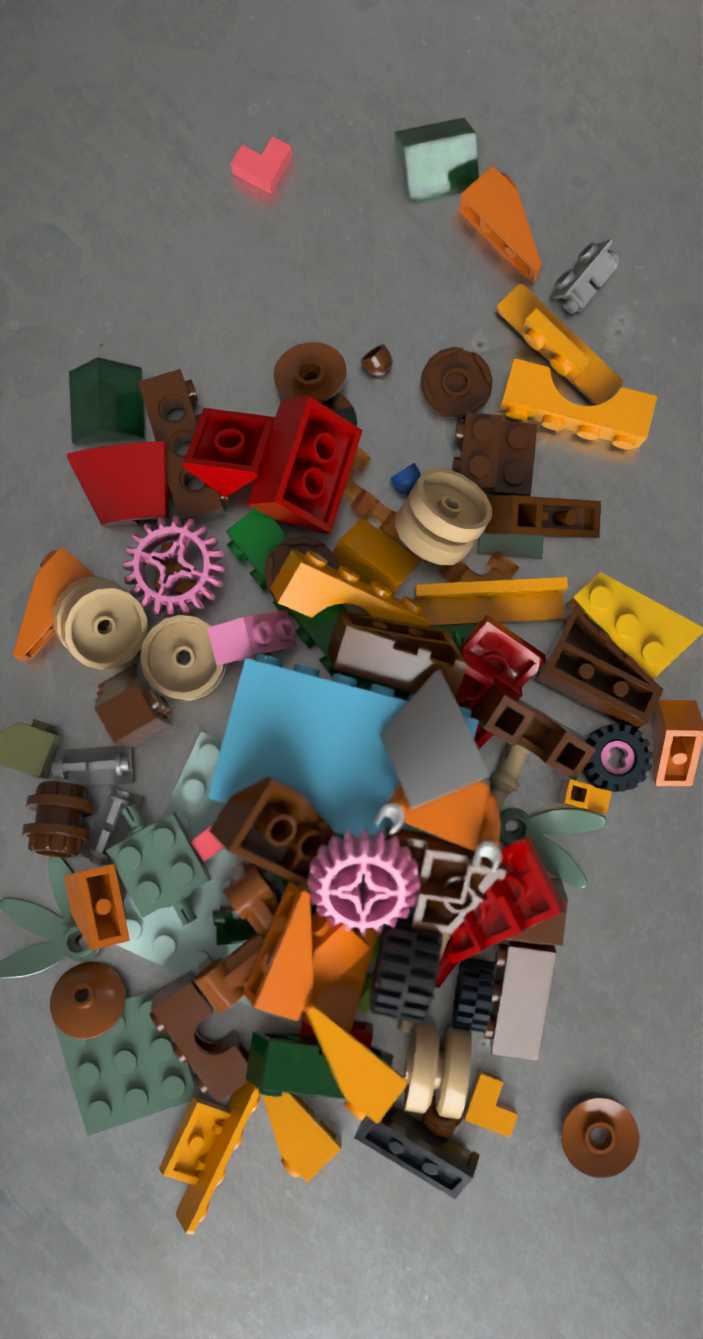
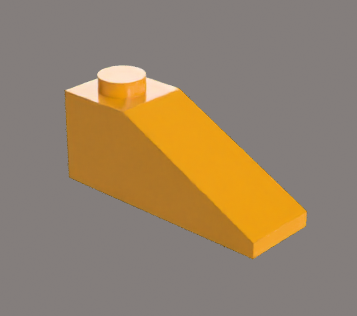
M310 1001L304 1010L336 1083L347 1099L343 1105L360 1120L363 1121L367 1115L378 1124L408 1082L400 1073Z
M282 1093L281 1097L262 1095L280 1155L283 1157L281 1163L293 1177L297 1178L300 1175L308 1183L341 1150L342 1139L303 1097L290 1093Z

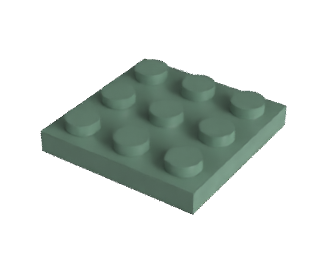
M166 985L127 997L120 1019L109 1031L99 1037L86 1040L75 1039L63 1033L55 1025L87 1136L188 1103L193 1096L199 1098L200 1094L193 1077L191 1065L188 1061L183 1064L178 1059L172 1048L174 1041L167 1031L161 1033L150 1017V1012H152V996L167 987Z

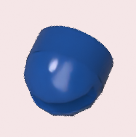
M414 462L391 477L390 480L400 492L410 494V491L421 476V472Z

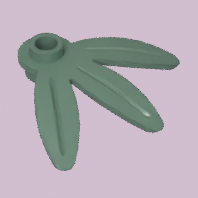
M514 807L500 812V841L508 846L530 836L547 871L570 885L578 888L586 887L587 879L574 859L563 848L543 835H571L594 831L607 824V819L604 815L579 808L552 809L536 813L530 817L522 809ZM510 820H517L519 822L518 828L513 831L507 830L506 824Z
M50 857L48 861L51 886L63 919L52 911L32 902L13 898H3L0 900L1 910L14 922L34 934L51 939V942L25 948L0 960V978H20L34 975L55 966L67 957L74 961L86 962L98 953L99 949L90 950L88 945L83 950L79 948V940L83 935L71 915L64 876L74 872L63 858Z

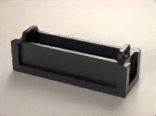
M391 1105L378 1124L366 1115L363 1121L361 1120L354 1137L453 1199H456L473 1179L480 1154L475 1151L471 1153V1150L461 1147L446 1137L432 1134L425 1124L394 1105Z

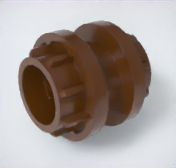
M44 781L36 788V794L27 796L26 808L36 812L35 823L24 824L22 829V836L29 839L28 849L31 853L49 857L73 858L77 857L81 852L82 844L90 843L91 831L81 828L82 817L93 815L95 804L88 800L89 791L84 786L69 782Z

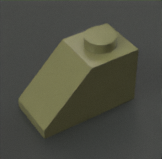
M33 719L31 725L21 722L0 731V764L37 778L48 779L52 769V761H55L56 750H59L63 736L53 733L54 725L37 719Z

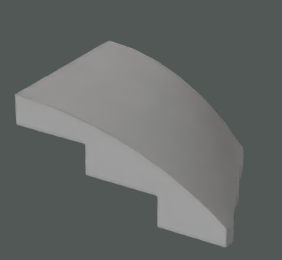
M441 670L434 672L380 735L411 809L490 776Z

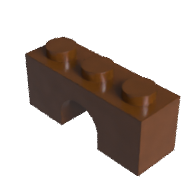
M496 684L482 696L471 712V715L476 720H479L478 723L485 730L513 746L516 743L522 745L537 755L545 764L575 781L596 751V748L581 734Z
M191 970L152 996V1012H150V1017L161 1033L167 1031L174 1041L172 1048L178 1059L183 1064L188 1061L196 1072L193 1074V1077L200 1090L204 1094L210 1092L218 1103L248 1082L245 1079L249 1052L234 1031L217 1041L205 1040L196 1032L197 1026L213 1014V1006L194 982L196 976Z

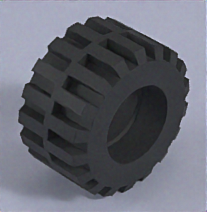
M407 916V918L398 917L395 928L386 923L384 924L370 992L369 1004L372 1014L419 1024L428 1014L436 985L442 950V932L412 928L410 916Z

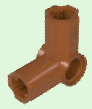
M242 861L232 868L233 876L230 885L223 889V892L237 914L242 919L247 918L256 932L265 940L280 903L275 897L276 893L273 887L263 876V871L256 864H248Z
M256 933L226 958L221 957L216 960L208 958L198 966L199 973L194 978V982L218 1013L229 1009L244 996L242 994L264 942L260 934Z

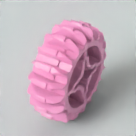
M173 516L171 526L167 527L165 520L161 517L157 519L159 529L154 531L148 523L143 526L148 534L144 539L139 534H133L132 538L138 544L137 549L126 547L125 552L134 559L123 561L122 567L125 570L134 572L126 575L123 579L127 585L136 584L129 593L134 598L143 595L140 603L144 609L154 603L153 614L156 616H160L163 613L165 606H167L168 617L177 615V607L181 608L183 615L191 616L190 604L194 603L195 607L202 611L205 607L199 600L201 597L205 596L211 601L216 598L213 592L209 590L210 585L216 588L222 587L223 582L213 577V575L225 573L226 568L224 565L214 563L224 558V553L222 550H212L216 547L218 541L215 536L205 539L208 529L204 525L194 532L195 522L193 519L189 518L183 528H181L180 518ZM178 539V542L174 541L172 547L167 552L157 553L153 551L163 542ZM190 542L196 545L203 554V571L197 570L194 566L188 564L187 560L190 553L188 546ZM173 560H178L179 564L186 571L180 570V572L176 573L174 570L175 575H171L162 563L168 565L169 562H172L174 564ZM146 564L152 565L160 571L158 583L161 586L158 593L152 591L147 583L145 576ZM181 582H198L188 592L177 596H170V593L175 592L176 587Z
M365 827L358 836H354L347 829L344 833V840L333 835L329 840V846L321 845L317 857H313L311 861V874L308 875L309 890H311L310 898L312 904H318L317 910L319 915H329L331 926L340 922L344 923L346 933L352 927H359L362 935H364L368 927H374L380 934L384 923L395 928L398 917L407 918L409 906H415L417 892L420 888V879L417 876L418 865L415 859H411V852L408 846L400 847V842L396 836L385 841V834L382 829L375 836H370ZM363 873L366 874V888H365V889H362V874H363Z

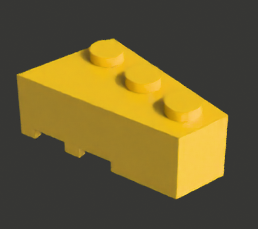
M602 572L596 575L566 603L571 610L577 604L585 612L583 615L600 632L603 630L611 638L610 641L626 657L629 655L652 679L656 678L703 633L702 626Z

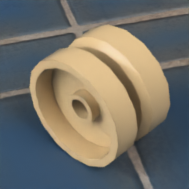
M433 468L424 471L410 491V495L395 516V528L404 544L424 560L438 565H454L463 561L476 539L479 538L490 522L492 506L486 494L477 484L464 475L449 469Z
M102 576L83 577L69 584L58 596L53 609V628L60 642L83 665L99 670L113 669L131 661L142 649V643L147 636V616L141 603L114 580Z
M177 615L165 618L151 628L142 643L140 661L144 676L154 689L174 699L192 701L207 697L219 688L227 674L228 663L216 666L207 630L208 627H212L211 625L197 617ZM183 651H187L191 655V660L186 665H181L178 662L183 659Z
M425 1022L415 1023L404 1068V1079L408 1082L404 1088L403 1107L405 1111L425 1113L431 1104L433 1091L436 1089L435 1107L439 1116L460 1119L465 1105L472 1052V1034L470 1030L450 1027L444 1035L440 1051L439 1031L436 1025Z

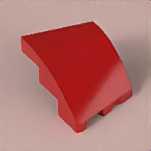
M164 441L110 445L67 453V459L102 526L139 525V520L158 519L161 517L169 519L168 445Z
M486 614L459 650L467 662V667L455 701L458 707L473 710L482 696L494 684L521 698L523 696L522 687L546 663L545 654ZM479 723L474 737L478 750L494 735L485 730Z
M530 836L500 849V862L506 865V876L502 880L498 878L483 894L482 902L465 915L464 921L451 934L452 950L449 952L451 964L476 955L489 946L520 934L527 928L557 916L567 909Z

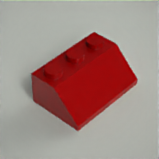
M310 396L280 401L267 441L258 478L254 481L247 505L274 520L331 534L363 430Z

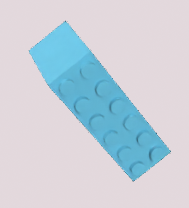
M257 653L256 660L245 658L208 798L226 803L231 795L270 776L301 792L316 812L327 822L333 832L344 835L347 829H349L354 836H358L365 827L370 836H375L381 829L384 832V827L393 828L394 822L389 817H383L378 825L374 822L375 817L387 804L388 799L399 782L380 735L414 695L410 694L408 701L394 698L395 690L372 684L370 691L356 688V679L338 674H333L332 681L319 678L320 671L318 669L296 663L294 670L282 668L283 661L259 653ZM459 707L474 739L479 720L470 718L472 710ZM404 822L399 827L402 830L446 840Z

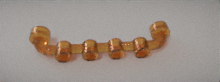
M358 447L344 490L347 496L354 500L350 508L366 520L371 514L381 520L383 524L379 529L397 542L400 538L395 528V516L397 513L386 507L375 496L362 489L353 480L354 470L358 468L363 471L372 460L365 451ZM410 549L408 550L410 553L419 558L423 563H427V560H424L423 558L412 552ZM495 551L487 562L492 568L488 573L477 574L462 561L454 565H441L442 567L438 573L450 583L459 582V580L462 582L502 580L503 577L511 580L519 570V567L508 557Z

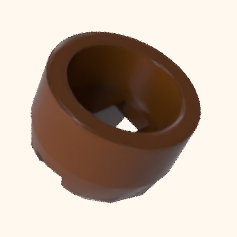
M381 344L362 357L361 363L371 375L380 377L386 374L385 370H391L393 359L385 344Z

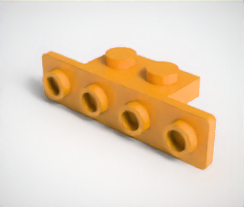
M518 284L497 305L496 311L524 337L527 344L543 355L550 362L553 369L569 380L593 405L606 402L622 386L623 380L523 284Z
M249 1082L232 1093L226 1107L193 1096L159 1166L163 1176L189 1183L176 1211V1218L186 1233L194 1234L199 1222L204 1220L211 1196L216 1186L222 1182L225 1176L228 1160L233 1150L239 1146L242 1140L245 1124L250 1114L256 1110L259 1104V1088Z

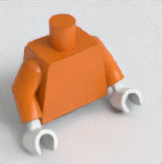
M399 781L387 804L375 817L374 822L376 825L379 824L383 817L392 819L394 827L390 834H394L404 822L474 851L478 844L479 847L472 861L476 869L482 856L491 859L493 863L492 872L496 870L500 862L501 852L498 845L501 821L497 799L489 791V784L483 781H478L414 809H411Z

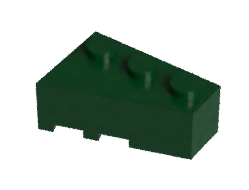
M252 1032L245 1080L259 1088L260 1094L270 1097H281L282 1093H290L307 1098L318 1096L346 1099L336 1083L317 1038L292 1033ZM371 1044L370 1050L392 1067L394 1055Z

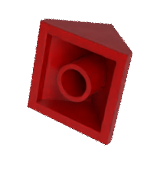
M203 408L183 460L184 468L226 498L258 478L275 417Z

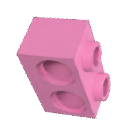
M288 610L242 617L207 628L216 666L245 660V658H255L257 653L267 655L297 646L294 637V626L289 618Z

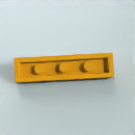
M567 577L416 584L414 600L423 606L421 611L430 621L428 627L478 624L486 614L500 624L563 621L565 619L563 593L568 589Z

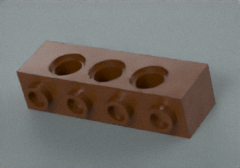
M181 369L138 381L155 441H164L168 445V484L182 526H184L189 518L194 520L195 525L225 517L223 505L229 504L228 496L225 498L206 483L198 490L187 488L188 481L195 475L184 468L183 460L185 455L177 453L180 444L191 442L201 415H195L192 402L198 401L192 379L185 381ZM174 408L185 410L180 419H167L170 410Z

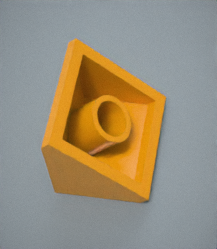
M361 518L339 539L332 551L338 560L339 567L344 566L360 576L359 580L370 585L372 581H376L391 590V595L394 597L421 562L419 558L364 518Z

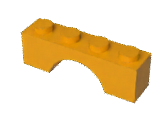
M514 358L509 370L499 411L505 412L506 416L513 420L526 421L531 419L542 422L541 425L550 430L559 431L565 428L576 431L577 435L584 439L597 440L602 438L613 441L612 444L618 448L633 449L634 447L639 448L647 439L658 396L621 387L611 399L602 404L594 406L578 405L568 401L558 392L552 381L550 367Z
M292 549L270 588L278 603L311 618L326 607L348 603L362 607L367 611L368 616L425 627L430 625V621L421 611L423 606L414 599L403 596L402 600L391 595V590L376 581H372L370 585L359 580L360 576L344 566H340L338 570L326 565L327 560L310 550L303 554Z

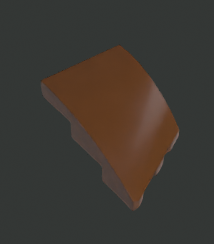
M384 827L385 841L396 836L400 842V847L408 846L411 852V859H415L418 865L417 876L420 879V888L417 892L415 906H409L412 928L452 934L464 921L465 915L482 902L483 894L498 878L502 880L506 876V865L499 862L496 870L492 872L493 863L486 856H482L478 868H474L472 864L476 853L474 850L450 841L398 829L394 834H390L393 828Z

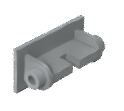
M608 240L598 244L592 242L586 246L577 258L580 261L573 270L566 271L556 281L555 286L557 289L549 299L552 301L562 298L565 301L563 307L570 314L582 311L597 292L589 283V280L591 279L597 287H600L618 267V255L612 250L607 251L613 241Z
M126 746L56 750V761H52V774L57 776V781L82 786L132 783V749Z
M108 785L91 830L90 843L86 844L82 856L89 858L90 862L98 865H112L113 863L106 850L123 841L132 831L121 811L134 803L137 804L136 806L140 810L144 797Z

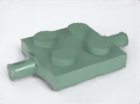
M134 803L121 811L132 831L123 841L108 848L106 852L112 863L115 864V868L142 918L160 908L173 906L182 925L185 926L198 918L192 910L187 897L190 896L195 888L212 878L200 856L191 845V839L176 812H172L158 821L146 823L136 806L137 804Z

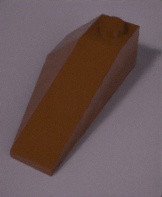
M270 776L231 795L209 830L228 852L308 889V875L311 874L310 864L313 857H317L321 845L329 846V840L332 836L337 837L331 827L316 812L301 792ZM365 873L362 874V887L366 882Z

